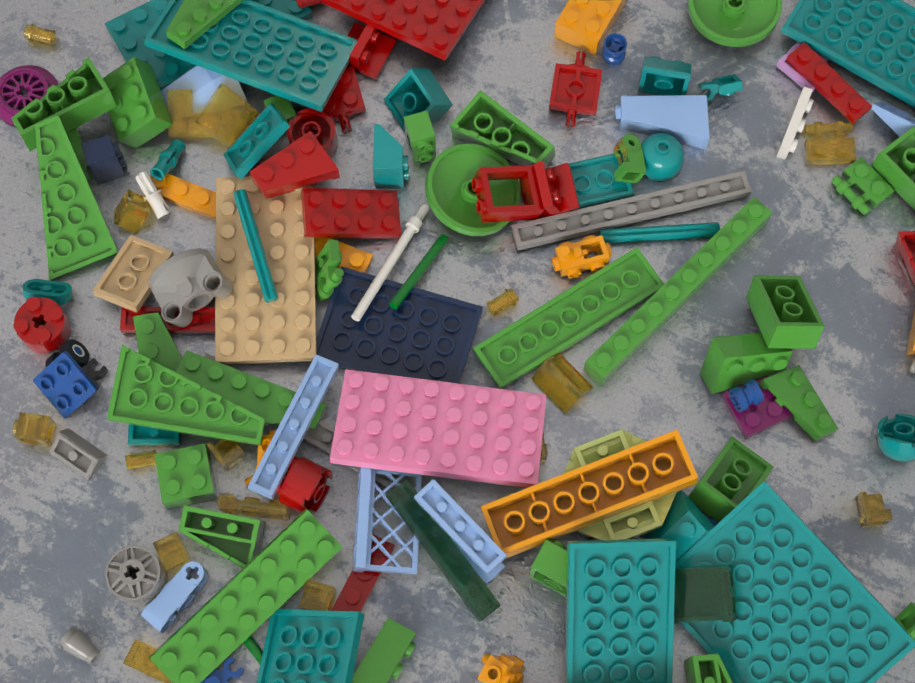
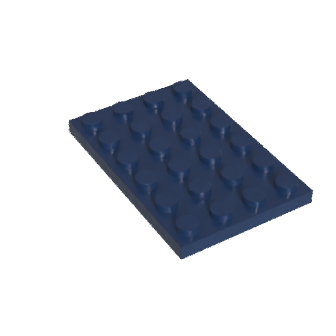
M341 267L344 275L339 286L334 287V292L331 295L317 336V355L336 362L340 368L460 384L483 306L413 287L395 310L389 306V302L403 284L386 279L358 322L353 320L351 315L376 276Z

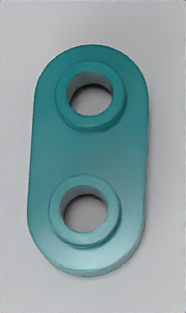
M31 279L22 285L23 297L25 299L31 297L48 298L55 301L58 305H64L72 299V287L65 282Z

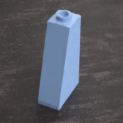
M707 95L621 96L619 105H615V119H619L621 129L645 135L666 133L675 137L681 144L700 149L707 148L710 139Z

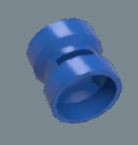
M613 33L605 38L602 58L607 64L618 65L623 62L627 48L625 37L621 34Z
M754 379L746 381L743 387L736 386L729 390L731 402L740 413L747 410L751 404L758 405L764 401L761 388Z

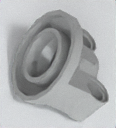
M201 248L186 250L164 261L154 270L149 278L148 285L161 306V314L164 320L179 328L188 326L193 319V312L206 306L213 297L225 299L231 294L233 289L232 282L223 276L209 251ZM220 281L219 287L215 289L216 283ZM180 310L179 315L175 318L176 312Z

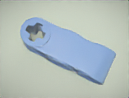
M191 561L186 563L173 579L162 588L157 597L144 608L141 616L160 633L166 631L175 621L176 617L187 608L196 594L206 585L209 577L207 570L198 562ZM192 571L197 572L199 575L198 579L192 578L190 575Z

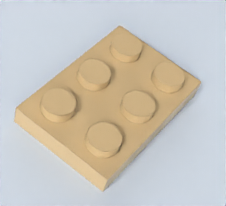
M130 235L94 287V296L138 313L152 292L148 286L150 276L164 261L174 256L173 251Z

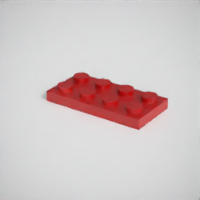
M302 188L301 190L304 237L399 239L402 235L397 190Z

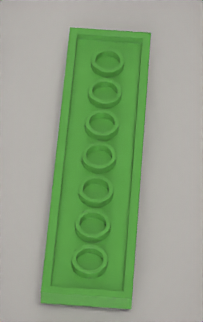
M638 247L473 347V352L497 387L504 389L649 299L664 283Z
M305 509L149 656V659L173 683H201L343 547Z

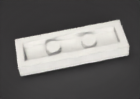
M803 87L776 157L786 160L789 152L794 153L799 141L795 139V135L797 132H802L806 119L802 118L804 112L809 113L814 101L810 99L813 89Z

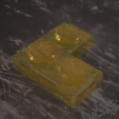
M167 89V108L173 123L168 128L169 138L218 137L217 113H193L192 89Z

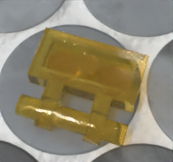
M821 121L805 124L804 134H813L814 138L806 139L805 141L807 165L854 163L857 160L854 137H844V133L853 132V124L844 123L843 121H835V123L823 124ZM823 133H834L835 138H823Z

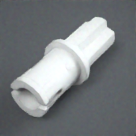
M144 171L136 175L135 179L146 196L144 200L148 201L157 219L170 213L171 210L161 195V189L157 190L148 173Z

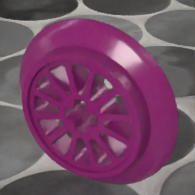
M23 65L7 71L0 77V118L6 123L14 125L11 118L20 111L22 105L26 107L34 99H41L46 95V90L53 84L55 86L58 85L56 78L48 70L34 65ZM21 79V84H19L16 80ZM23 91H27V97H23Z

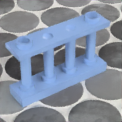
M434 479L414 496V499L420 505V516L486 585L505 568L502 561L507 558V555Z

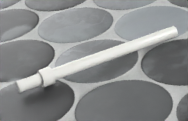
M422 203L415 215L409 218L405 225V231L352 313L351 318L358 322L361 320L414 233H418L422 227V220L430 209L428 205Z

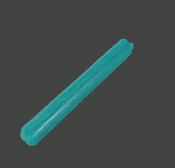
M245 189L237 190L233 194L265 302L270 303L278 299L247 192Z
M717 222L601 229L599 236H603L605 243L713 237L720 230V225Z

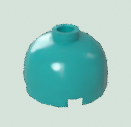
M666 133L652 134L642 141L641 146L647 172L645 175L648 176V179L654 182L672 180L681 171L684 164L682 144L675 137Z
M896 414L893 419L888 420V416L879 421L877 443L887 457L899 462L915 459V416Z

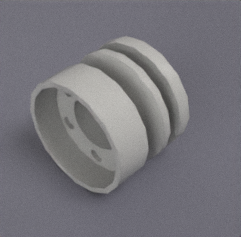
M130 545L119 549L111 556L106 565L105 579L107 587L122 602L131 607L143 608L155 599L162 588L168 583V574L166 567L152 551L143 546ZM136 569V570L138 571V572L136 573L137 578H136V579H132V578H131V576H132V572H131V571H133V570Z

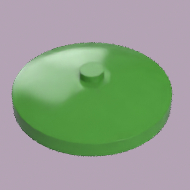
M688 0L689 16L696 29L709 40L729 47L749 46L766 38L776 27L782 11V0Z
M459 144L447 148L436 157L426 176L425 192L432 211L447 227L464 235L486 236L500 231L510 221L482 223L481 216L476 210L477 196L476 192L472 189V178L479 168L511 165L500 154L482 145ZM518 179L489 181L494 207L517 206L520 204L521 189Z

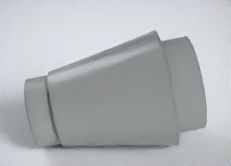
M71 627L59 642L63 646L62 650L89 664L100 653L80 628L77 630Z

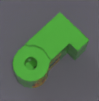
M633 134L624 135L615 145L613 151L619 165L614 171L615 181L637 183L647 173L643 149L638 137Z

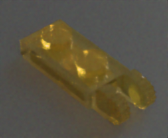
M222 494L217 497L216 503L218 507H220L221 511L228 512L229 514L290 520V508L280 504L279 500H270V503L260 502V499L255 497H245L244 500H239L233 494Z

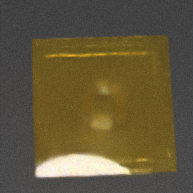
M220 84L195 123L229 149L257 118L259 112L225 84Z

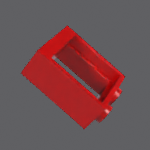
M534 165L479 168L472 178V189L476 192L477 196L476 210L481 216L482 223L535 220L544 211ZM519 179L524 205L494 207L489 181Z

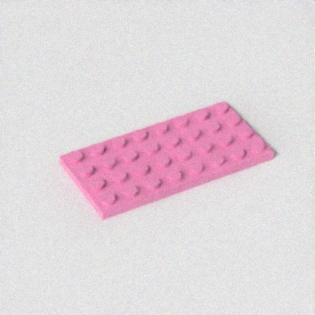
M345 369L330 463L529 488L538 484L546 394Z

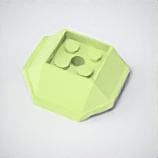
M621 429L575 447L564 473L644 443L646 440ZM676 492L611 516L578 531L596 540H627L663 526Z

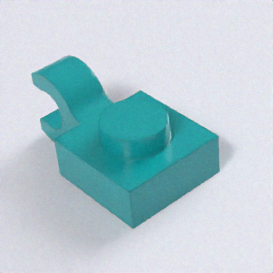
M735 74L714 78L712 82H701L698 84L701 90L708 89V92L705 94L707 95V102L712 100L717 93L723 96H730L735 94L736 91L743 90L742 80Z

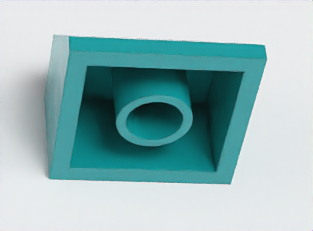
M644 56L638 92L657 96L686 95L691 78V64L681 60L670 61L657 56Z
M411 68L384 98V101L404 132L405 116L428 111L431 124L440 120L453 106L429 68Z
M374 124L373 173L375 189H404V180H409L408 155H404L403 146L380 124Z
M680 490L676 493L663 526L648 532L650 539L673 538L676 540L677 562L712 530L714 525L687 494Z

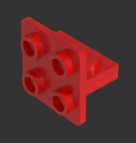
M354 23L347 36L358 41L349 55L350 62L347 68L354 66L356 72L377 79L396 44V40L381 34L380 30L368 23L366 26Z
M543 161L534 164L544 211L537 219L565 213L580 207L571 167L568 163L549 168Z

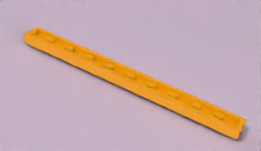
M168 173L163 180H157L150 174V178L157 190L161 189V195L164 200L216 220V192ZM315 237V258L327 241L334 239ZM338 241L339 251L342 252V261L337 268L345 267L367 273L372 263L373 255Z

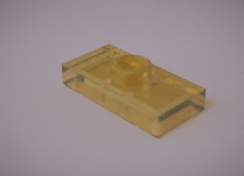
M135 639L123 664L163 683H173L149 659V656L156 648Z

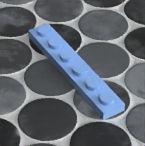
M315 355L248 485L249 490L273 499L339 369L338 363Z

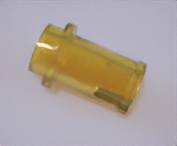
M36 24L26 25L24 38L28 39L29 42L38 41L52 45L56 39V31L36 27Z
M512 288L509 290L505 289L503 294L487 302L486 305L491 314L496 316V314L511 305L513 307L516 306L519 298Z
M156 449L135 454L130 452V455H125L127 470L136 472L138 468L156 465L155 458L147 460V458L155 457Z

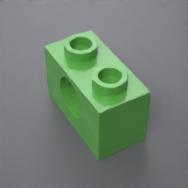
M428 111L405 116V138L413 163L430 161L433 157H436V139Z

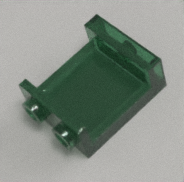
M732 565L675 568L674 624L716 620L732 622L738 618Z

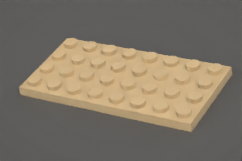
M244 176L242 180L239 177H216V264L223 276L228 278L233 285L232 292L227 298L218 299L215 297V361L232 365L312 361L315 355H317L315 237H304L301 202L302 188L265 199L251 180V176ZM309 185L302 188H314V186ZM245 189L277 292L278 299L270 303L265 302L233 194L237 190ZM220 281L216 283V289L219 287Z

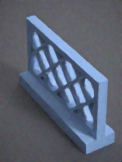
M365 467L359 468L352 572L372 571L417 574L420 505L410 495L414 492L416 495L421 491L422 475ZM376 474L386 475L392 482L383 491L375 483ZM405 476L416 477L415 488L409 493L399 484V481ZM394 485L404 495L395 505L385 495ZM376 490L378 495L374 498V492ZM380 497L391 507L382 516L374 509V502ZM406 499L414 506V513L408 518L397 508ZM392 511L403 521L394 530L383 520ZM373 515H374V516L376 517V519H377L374 523H373ZM379 522L390 533L380 542L372 535V528ZM405 524L413 532V538L406 544L396 534ZM391 536L402 547L393 556L382 546ZM373 541L376 546L371 549V544ZM411 543H412V551L408 548V546H409ZM378 548L388 558L382 565H370L371 554ZM405 550L411 557V567H401L394 558ZM391 562L394 566H386V565Z

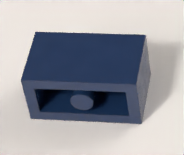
M109 135L81 144L87 165L98 185L125 176L123 167L127 166L118 143H113Z

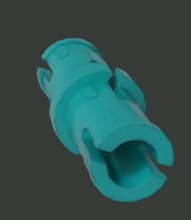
M174 139L167 150L161 152L158 162L150 170L153 178L163 180L168 171L177 165L178 158L186 149L183 141Z

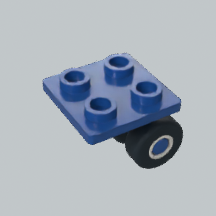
M74 339L67 340L60 347V352H55L49 356L45 363L46 368L33 379L36 386L63 418L68 417L98 390L97 386L82 370V367L89 362V353L82 343Z

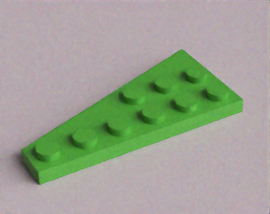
M184 0L166 30L167 38L186 49L244 0Z
M59 115L35 124L49 280L119 252Z
M122 344L107 415L108 421L261 446L266 422L264 418L226 400L222 396L207 390L201 385Z
M186 350L176 370V373L264 418L266 420L265 426H269V424L280 425L296 393ZM321 402L308 429H317L326 409V403Z

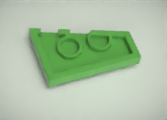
M160 313L133 316L139 354L176 372L183 357L175 345Z
M800 365L765 378L758 383L764 390L768 389L777 397L775 401L781 407L785 405L794 414V420L815 441L831 435L839 429Z

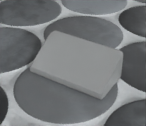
M71 429L59 431L49 450L50 454L87 480L91 479L107 457V454Z

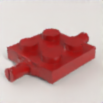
M581 51L576 52L575 64L556 63L549 109L566 112L567 119L565 125L568 127L571 118V127H575L577 114L596 116L603 70L584 65L586 53L583 51L581 60Z
M354 66L345 69L323 109L325 114L331 117L333 121H340L343 133H347L345 124L348 132L352 131L349 121L350 117L366 111Z

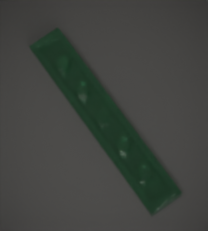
M406 479L385 495L478 622L482 621L500 607V603L451 537L414 499L417 492L408 479Z

